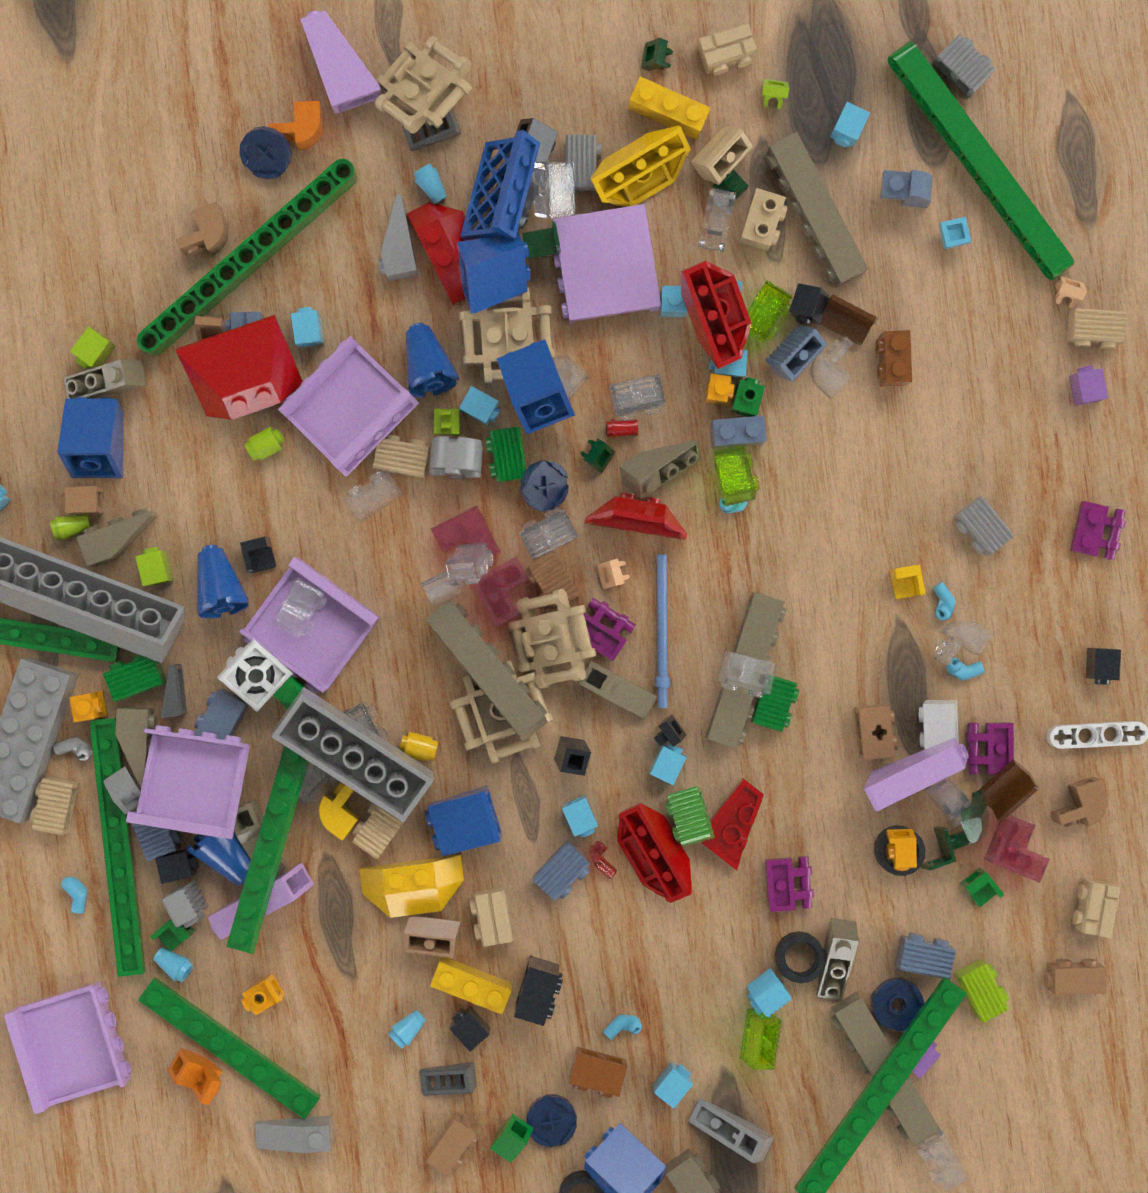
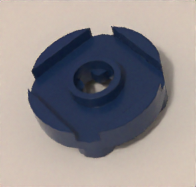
M902 977L885 980L871 994V1006L876 1019L884 1027L895 1029L896 1031H905L924 1005V999L919 989ZM894 999L904 1000L901 1004V1010L891 1008Z

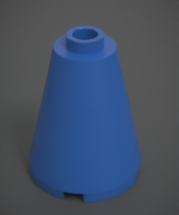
M424 323L412 324L409 330L406 331L409 393L413 397L424 398L425 393L433 392V396L451 390L457 385L456 380H459V377L431 327L424 325Z
M217 545L204 546L197 556V612L199 617L204 619L221 618V613L230 612V615H233L248 608L249 599L223 548H219Z
M233 832L232 839L197 834L193 838L196 842L194 846L187 845L186 849L196 858L236 886L244 885L251 859L235 832Z

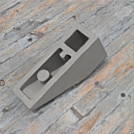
M401 194L396 195L381 249L383 259H378L381 275L386 274L389 281L419 275Z
M702 1098L699 1099L688 1121L752 1163L764 1160L774 1139L772 1135L753 1123Z
M332 1115L306 1117L305 1120L303 1118L255 1122L257 1149L314 1153L330 1151L334 1143Z

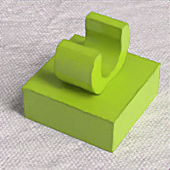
M763 79L761 91L762 95H764V107L768 106V100L773 97L778 100L777 109L782 107V98L788 99V82Z
M434 409V435H460V410Z

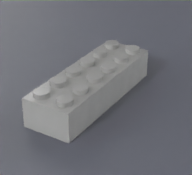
M33 658L20 659L0 718V817L17 823L30 820L31 811L37 800L35 796L37 784L45 776L54 750L53 744H56L70 702L69 697H72L79 674Z
M305 687L299 692L272 733V738L402 822H405L434 781L432 770Z

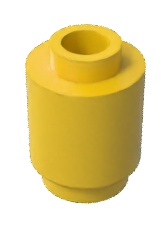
M409 731L408 736H402L399 749L413 759L427 762V760L434 761L438 741L432 740L433 737Z

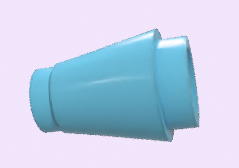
M431 163L413 174L417 185L434 204L448 197L437 168H433Z
M163 947L158 950L153 958V961L173 981L178 980L181 983L189 976L194 967L190 963V959L166 950Z
M415 1010L394 1024L388 1035L400 1048H403L406 1044L409 1046L427 1020L418 1010Z

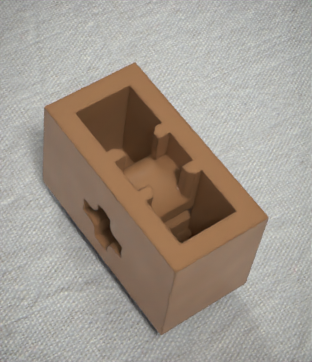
M881 704L854 707L859 758L872 760L895 757L894 750L898 749L896 735L892 734L895 715L894 711L890 710V706ZM876 726L882 729V732L878 733L877 736L872 735V731L876 730Z

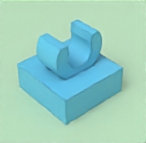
M966 217L944 221L939 224L944 250L971 243Z

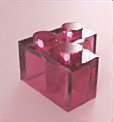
M477 505L431 528L435 539L444 553L467 542L478 564L501 553Z
M517 556L471 581L496 627L519 615L508 591L529 580V577Z
M1009 815L1003 822L999 821L984 857L985 860L994 865L1039 883L1050 860L1039 853L1026 849L1035 825L1013 815Z

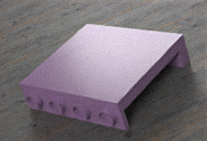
M645 204L553 219V222L556 221L561 253L553 254L555 268L560 267L562 277L557 278L559 293H564L566 303H561L563 318L569 319V325H572L574 321L636 311H660L661 301Z
M350 336L337 346L336 351L328 359L320 363L318 369L310 377L302 381L300 387L293 395L288 396L283 401L282 406L278 410L347 477L419 403Z
M294 557L289 563V569L245 629L240 630V633L244 635L243 640L247 644L254 638L293 673L291 676L295 678L300 676L306 680L305 685L315 693L319 691L324 693L327 692L381 617L303 560Z
M156 725L155 730L145 729L144 732L152 734L144 778L137 812H128L126 822L232 839L250 745L241 743V738L226 735L225 740L217 739L218 734L202 732L200 737L194 736L195 731L179 729L178 733L171 732L172 728L159 725Z
M101 981L13 1008L4 1015L34 1114L44 1112L49 1106L112 1086L120 1085V1087H123L131 1079V1066L128 1061H125L123 1055L124 1044L122 1038L117 1036L115 1029L116 1018L114 1013L109 1010L107 1004L109 1001L108 992L105 987L102 988Z

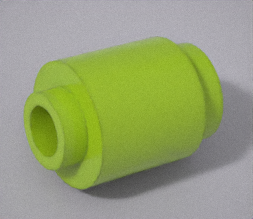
M270 426L249 437V441L244 444L251 458L256 461L258 459L263 460L282 450V444L285 443V439L279 429L274 430Z

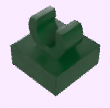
M657 38L645 43L642 69L651 71L657 68L661 70L670 68L671 64L665 62V56L672 55L673 51L667 48V40Z
M734 169L726 175V178L719 185L713 184L712 186L729 206L749 187Z
M597 439L596 442L589 440L588 443L592 446L588 454L583 451L580 454L585 458L584 461L602 473L615 454V451L600 439Z

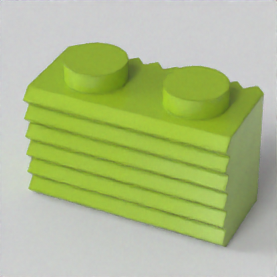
M979 959L954 972L961 989L967 993L966 998L975 1016L982 1023L1009 1010L1006 1001L1010 1000L1003 986L998 987L994 979L998 975L991 963L986 964L982 959Z

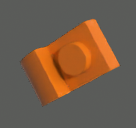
M320 101L294 102V122L268 123L269 127L283 134L289 144L292 143V140H295L299 150L310 148L317 143L323 133V107Z
M180 1048L168 1068L173 1082L177 1085L191 1088L202 1104L209 1105L213 1097L219 1092L220 1085L222 1084L219 1077L222 1074V1070L215 1063L198 1053Z

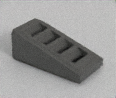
M453 109L443 118L447 119L450 128L446 129L443 121L439 127L440 132L436 133L433 125L429 126L427 123H424L418 130L421 141L417 142L415 134L410 133L402 126L410 151H415L461 134ZM427 125L428 131L430 133V137L428 138L426 137L423 126Z
M181 664L169 665L161 718L177 717L187 713Z
M474 1062L420 1070L423 1096L469 1094L477 1087ZM453 1074H455L456 1084H453ZM441 1075L445 1077V1086H442ZM431 1076L435 1078L436 1087H432Z

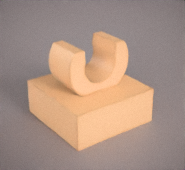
M1059 276L1056 282L1058 293L1055 300L1057 304H1060L1064 297H1070L1068 302L1069 308H1073L1076 305V299L1083 301L1087 293L1084 283L1063 276Z
M614 559L596 565L603 589L624 584V580L629 578V574L622 575L620 566L626 565L625 561Z

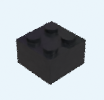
M530 955L515 1003V1018L541 1026L545 1025L546 1019L551 1020L555 1008V998L553 996L554 994L559 995L563 982V973L559 972V964Z

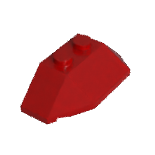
M428 202L406 213L452 305L465 300L457 242L468 241L460 237L465 221L463 211Z
M702 261L681 271V295L698 341L717 369L741 359L752 322L735 275L707 261Z
M620 493V497H613L588 515L584 524L680 540L687 539L686 531L668 506L661 504V499L646 497L645 501L636 500V495L629 493Z
M642 803L620 812L617 841L642 885L655 894L664 897L669 903L691 895L690 859L681 843L676 841L673 829L665 815Z

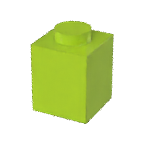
M87 327L70 352L77 356L74 361L88 370L89 367L101 366L116 345L97 331Z
M152 547L142 550L143 555L135 556L143 587L174 581L167 551L158 550V547Z

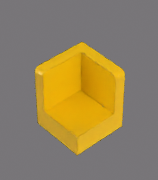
M920 564L890 569L896 599L926 594Z

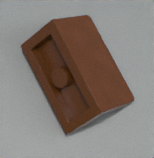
M832 294L827 301L820 325L861 346L878 318Z
M1012 759L983 785L976 794L981 801L993 810L996 819L1003 822L1038 791V786L1031 773Z

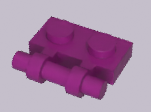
M1081 501L1070 551L1095 557L1098 556L1099 548L1106 549L1104 559L1115 560L1116 551H1119L1121 543H1119L1121 530L1125 528L1126 524L1124 520L1126 510L1115 509L1114 517L1111 518L1107 517L1108 506ZM1105 525L1111 527L1108 540L1102 539Z
M592 598L588 606L595 610L596 613L593 617L584 613L591 646L600 654L614 661L627 641L618 634L622 628L632 633L636 624L628 620L629 617L622 613L620 615L609 608L608 603L604 601L601 603L597 599ZM602 616L615 623L612 630L599 622Z
M968 723L966 741H968L969 758L966 764L969 765V774H979V764H986V774L996 775L1014 759V723H985V733H979V723ZM979 741H986V756H979Z
M799 856L798 867L792 866L791 857L765 859L770 912L796 910L795 900L802 899V908H812L814 889H811L810 875H812V866H809V856ZM800 876L801 889L794 890L793 877Z

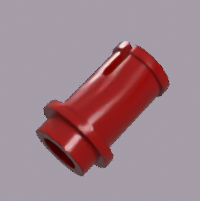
M612 418L611 421H606L607 437L611 436L612 439H615L616 436H638V420L615 421Z

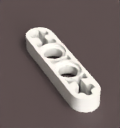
M1137 721L1055 725L1047 731L1046 739L1051 746L1059 749L1139 745L1148 739V728L1142 722ZM1108 727H1113L1116 730V737L1112 741H1107L1104 738V731ZM1087 728L1091 733V738L1083 743L1079 740L1078 735L1082 729ZM1135 728L1141 731L1140 734L1136 735V739L1134 736L1124 735L1123 731H1134ZM1060 730L1062 734H1071L1072 739H1061L1059 744L1058 740H1054V735H1058Z

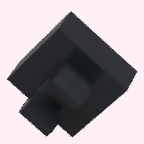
M671 714L660 723L658 727L661 731L657 733L654 739L659 746L669 741L674 747L682 742L686 733Z

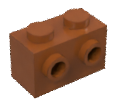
M910 330L884 331L876 339V353L879 354L877 378L880 379V387L906 386L912 382Z
M577 1046L569 1074V1084H573L575 1089L587 1091L588 1089L598 1091V1094L604 1097L612 1098L613 1095L619 1097L627 1070V1061L623 1058Z

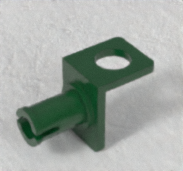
M556 221L552 222V228L522 234L523 242H527L529 258L527 259L561 253Z
M934 827L942 857L922 863L921 868L934 870L957 862L954 850L974 844V838H968L973 836L971 831L964 829L949 835L947 828Z

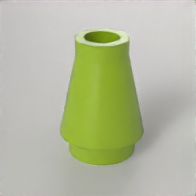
M87 514L58 516L55 520L50 521L52 533L56 541L60 539L65 541L91 527Z

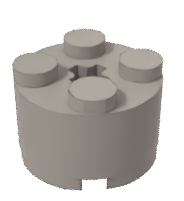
M448 436L433 437L429 475L445 476V474H448L451 479H465V477L481 478L483 442L465 437H458V439H449Z

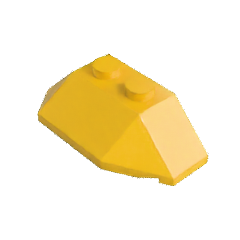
M681 126L649 132L606 157L590 178L600 200L624 207L635 206L674 183L686 156H688L691 150Z
M461 854L359 868L363 895L390 918L442 911L464 881Z

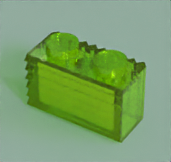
M766 280L747 310L752 322L749 335L762 343L767 338L772 340L779 329L776 323L780 316L785 318L789 313L791 307L789 301L793 296Z
M744 445L714 451L713 461L725 506L755 500L756 491L760 490L757 475L752 476L750 468L753 467L751 453H746Z
M754 1008L747 1009L740 1059L752 1069L774 1070L776 1068L774 1064L776 1063L775 1059L778 1053L776 1049L779 1048L777 1044L779 1043L778 1039L781 1033L779 1030L782 1023L781 1019L774 1014L766 1017L762 1012L759 1015Z

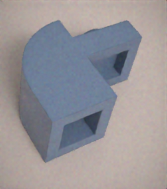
M884 170L882 173L880 198L902 200L901 206L927 208L931 203L933 176L919 170H912L911 172Z

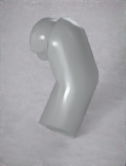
M72 737L53 744V749L57 756L72 752L79 756V760L85 761L92 754L90 744L78 737Z

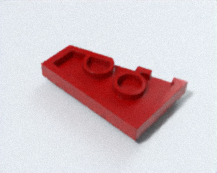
M744 778L741 779L710 819L715 838L701 842L736 871L764 796L762 792Z

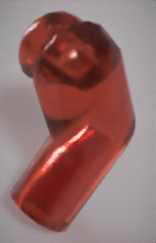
M598 840L594 845L590 846L589 853L595 868L605 877L611 879L616 874L617 869L603 857L602 854L607 851V847Z

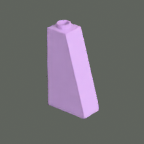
M325 10L322 12L312 11L305 18L301 19L335 114L372 102L382 95L377 81Z
M956 737L871 771L864 790L875 811H879L965 769L967 759L969 758L968 752L963 744L959 745Z
M303 863L294 866L275 878L265 916L291 903L314 885ZM240 898L207 917L212 930L218 935L220 940L230 934Z

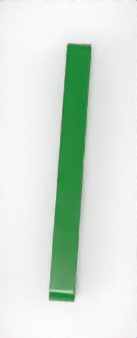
M909 41L888 56V64L1044 276L1052 281L1072 267L1074 260L1069 251L918 47Z
M344 158L333 162L140 331L136 339L138 347L152 356L160 355L194 326L196 316L204 317L356 183L357 172L352 162ZM345 168L351 170L348 177H338L340 170ZM322 186H331V191L327 195L319 194ZM303 203H312L309 211H300V206ZM283 220H292L290 228L281 229ZM273 236V241L269 246H262L261 242L264 237ZM246 253H253L254 257L251 262H242V258ZM229 269L234 270L232 279H223L225 271ZM209 286H214V294L210 297H204L205 289ZM189 303H195L194 312L185 314V307ZM170 320H175V328L172 331H166V323ZM150 337H156L155 346L147 348V340Z

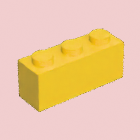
M641 76L630 97L628 106L629 110L669 128L681 126L685 135L698 140L711 109L704 104Z
M443 956L440 958L430 987L503 1014L512 991L513 983Z

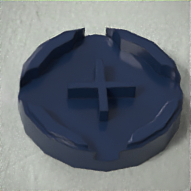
M261 126L253 128L245 135L240 143L239 154L246 169L248 167L253 175L263 179H274L287 170L291 163L292 151L289 142L283 134L274 128Z
M540 460L531 464L525 470L521 479L520 491L523 500L529 507L538 511L546 512L558 508L568 494L567 472L561 465L550 460Z
M546 1094L537 1098L530 1105L527 1112V1124L533 1127L530 1137L537 1144L544 1147L566 1144L573 1137L577 1128V1114L573 1105L566 1098L557 1094Z

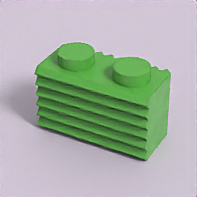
M695 786L668 795L669 802H666V808L669 816L674 817L676 826L673 827V833L677 842L680 841L681 845L689 846L715 838L701 788Z

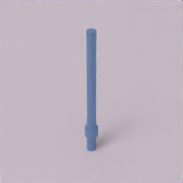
M667 554L657 555V677H655V687H657L658 708H668V687H670L667 659Z

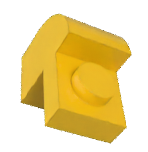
M341 782L333 792L336 798L329 793L324 795L320 803L319 815L324 827L343 841L361 816L344 805L354 790Z

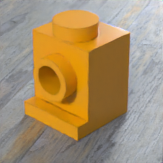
M711 373L707 381L704 403L730 406L735 387L734 381H731V376Z
M104 691L69 697L74 722L108 716Z
M913 829L887 830L889 840L887 846L888 858L893 859L894 869L906 871L910 868H917L916 836Z
M273 973L246 988L242 993L244 998L241 1001L246 1011H253L256 1016L272 1005L279 1003L285 996V993ZM257 994H261L264 997L263 1002L258 1000Z

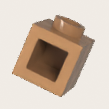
M98 486L64 487L61 504L63 509H65V513H104L103 488Z

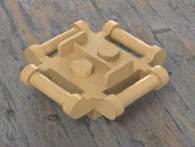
M435 36L427 40L423 51H420L413 43L408 41L403 47L404 51L383 75L380 74L376 78L377 83L386 91V94H382L376 99L375 106L380 111L389 113L404 124V128L410 133H416L424 123L439 128L443 123L442 119L464 94L467 95L472 90L469 83L463 79L471 69L472 63L466 57H459L442 45L441 40ZM435 55H440L454 65V70L450 72L433 60ZM396 78L397 81L392 84L391 81ZM398 102L400 105H402L411 113H413L414 116H409L401 109H399L397 106H395L394 103Z
M527 287V292L503 301H523V308L484 309L473 314L470 311L459 312L464 338L465 356H462L463 365L483 364L485 383H493V380L503 379L500 369L492 370V365L498 364L496 358L533 343L532 317L539 316L541 340H546L552 357L555 358V350L552 349L549 317L552 314L551 306L531 307L529 287ZM473 321H480L483 355H475Z
M557 589L552 594L532 599L528 597L519 599L517 601V608L522 614L523 619L507 623L508 629L512 630L520 665H517L519 673L535 669L537 674L535 683L540 689L547 688L550 684L584 680L586 671L583 659L596 656L595 648L591 646L584 617L586 612L585 606L580 605L570 608L567 593L564 589ZM551 604L557 605L558 611L538 616L534 614V608ZM521 627H525L526 632L522 633ZM528 657H532L533 661L529 662ZM571 661L572 668L570 670L549 674L547 666Z
M511 660L506 661V662L511 666V668L514 670L512 661H511ZM536 672L518 678L516 673L512 676L517 683L522 680L525 685L528 684L533 702L538 700L547 711L544 715L548 721L547 723L552 722V714L548 713L541 690L535 683ZM471 676L463 677L468 696L450 702V705L457 714L466 741L464 743L466 751L486 745L493 764L499 762V759L530 747H533V749L541 747L535 732L524 742L519 740L496 749L493 742L517 733L481 689L475 690L474 686L477 684ZM471 704L482 736L477 739L465 706Z

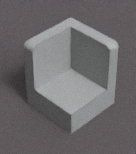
M126 766L104 780L112 800L124 814L138 806L141 787Z

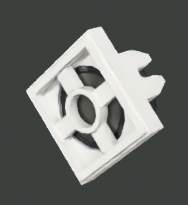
M253 638L245 648H237L235 651L236 655L227 659V667L217 677L255 711H258L293 673Z

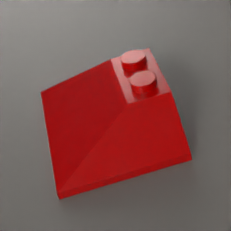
M275 315L176 349L181 364L208 417L233 420L279 404L294 392L303 381Z

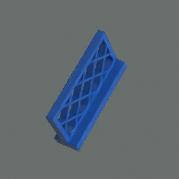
M516 131L513 138L485 142L460 236L463 239L470 240L503 236L508 240L516 239L540 147V142L526 131ZM498 149L499 152L491 159L493 150ZM502 159H504L505 162L496 171L495 167L499 164V162ZM491 172L493 175L484 184L485 178ZM498 183L499 186L490 194L489 190ZM485 196L486 200L478 207L479 201ZM491 206L492 210L484 218V212ZM479 220L480 223L472 230L473 224Z

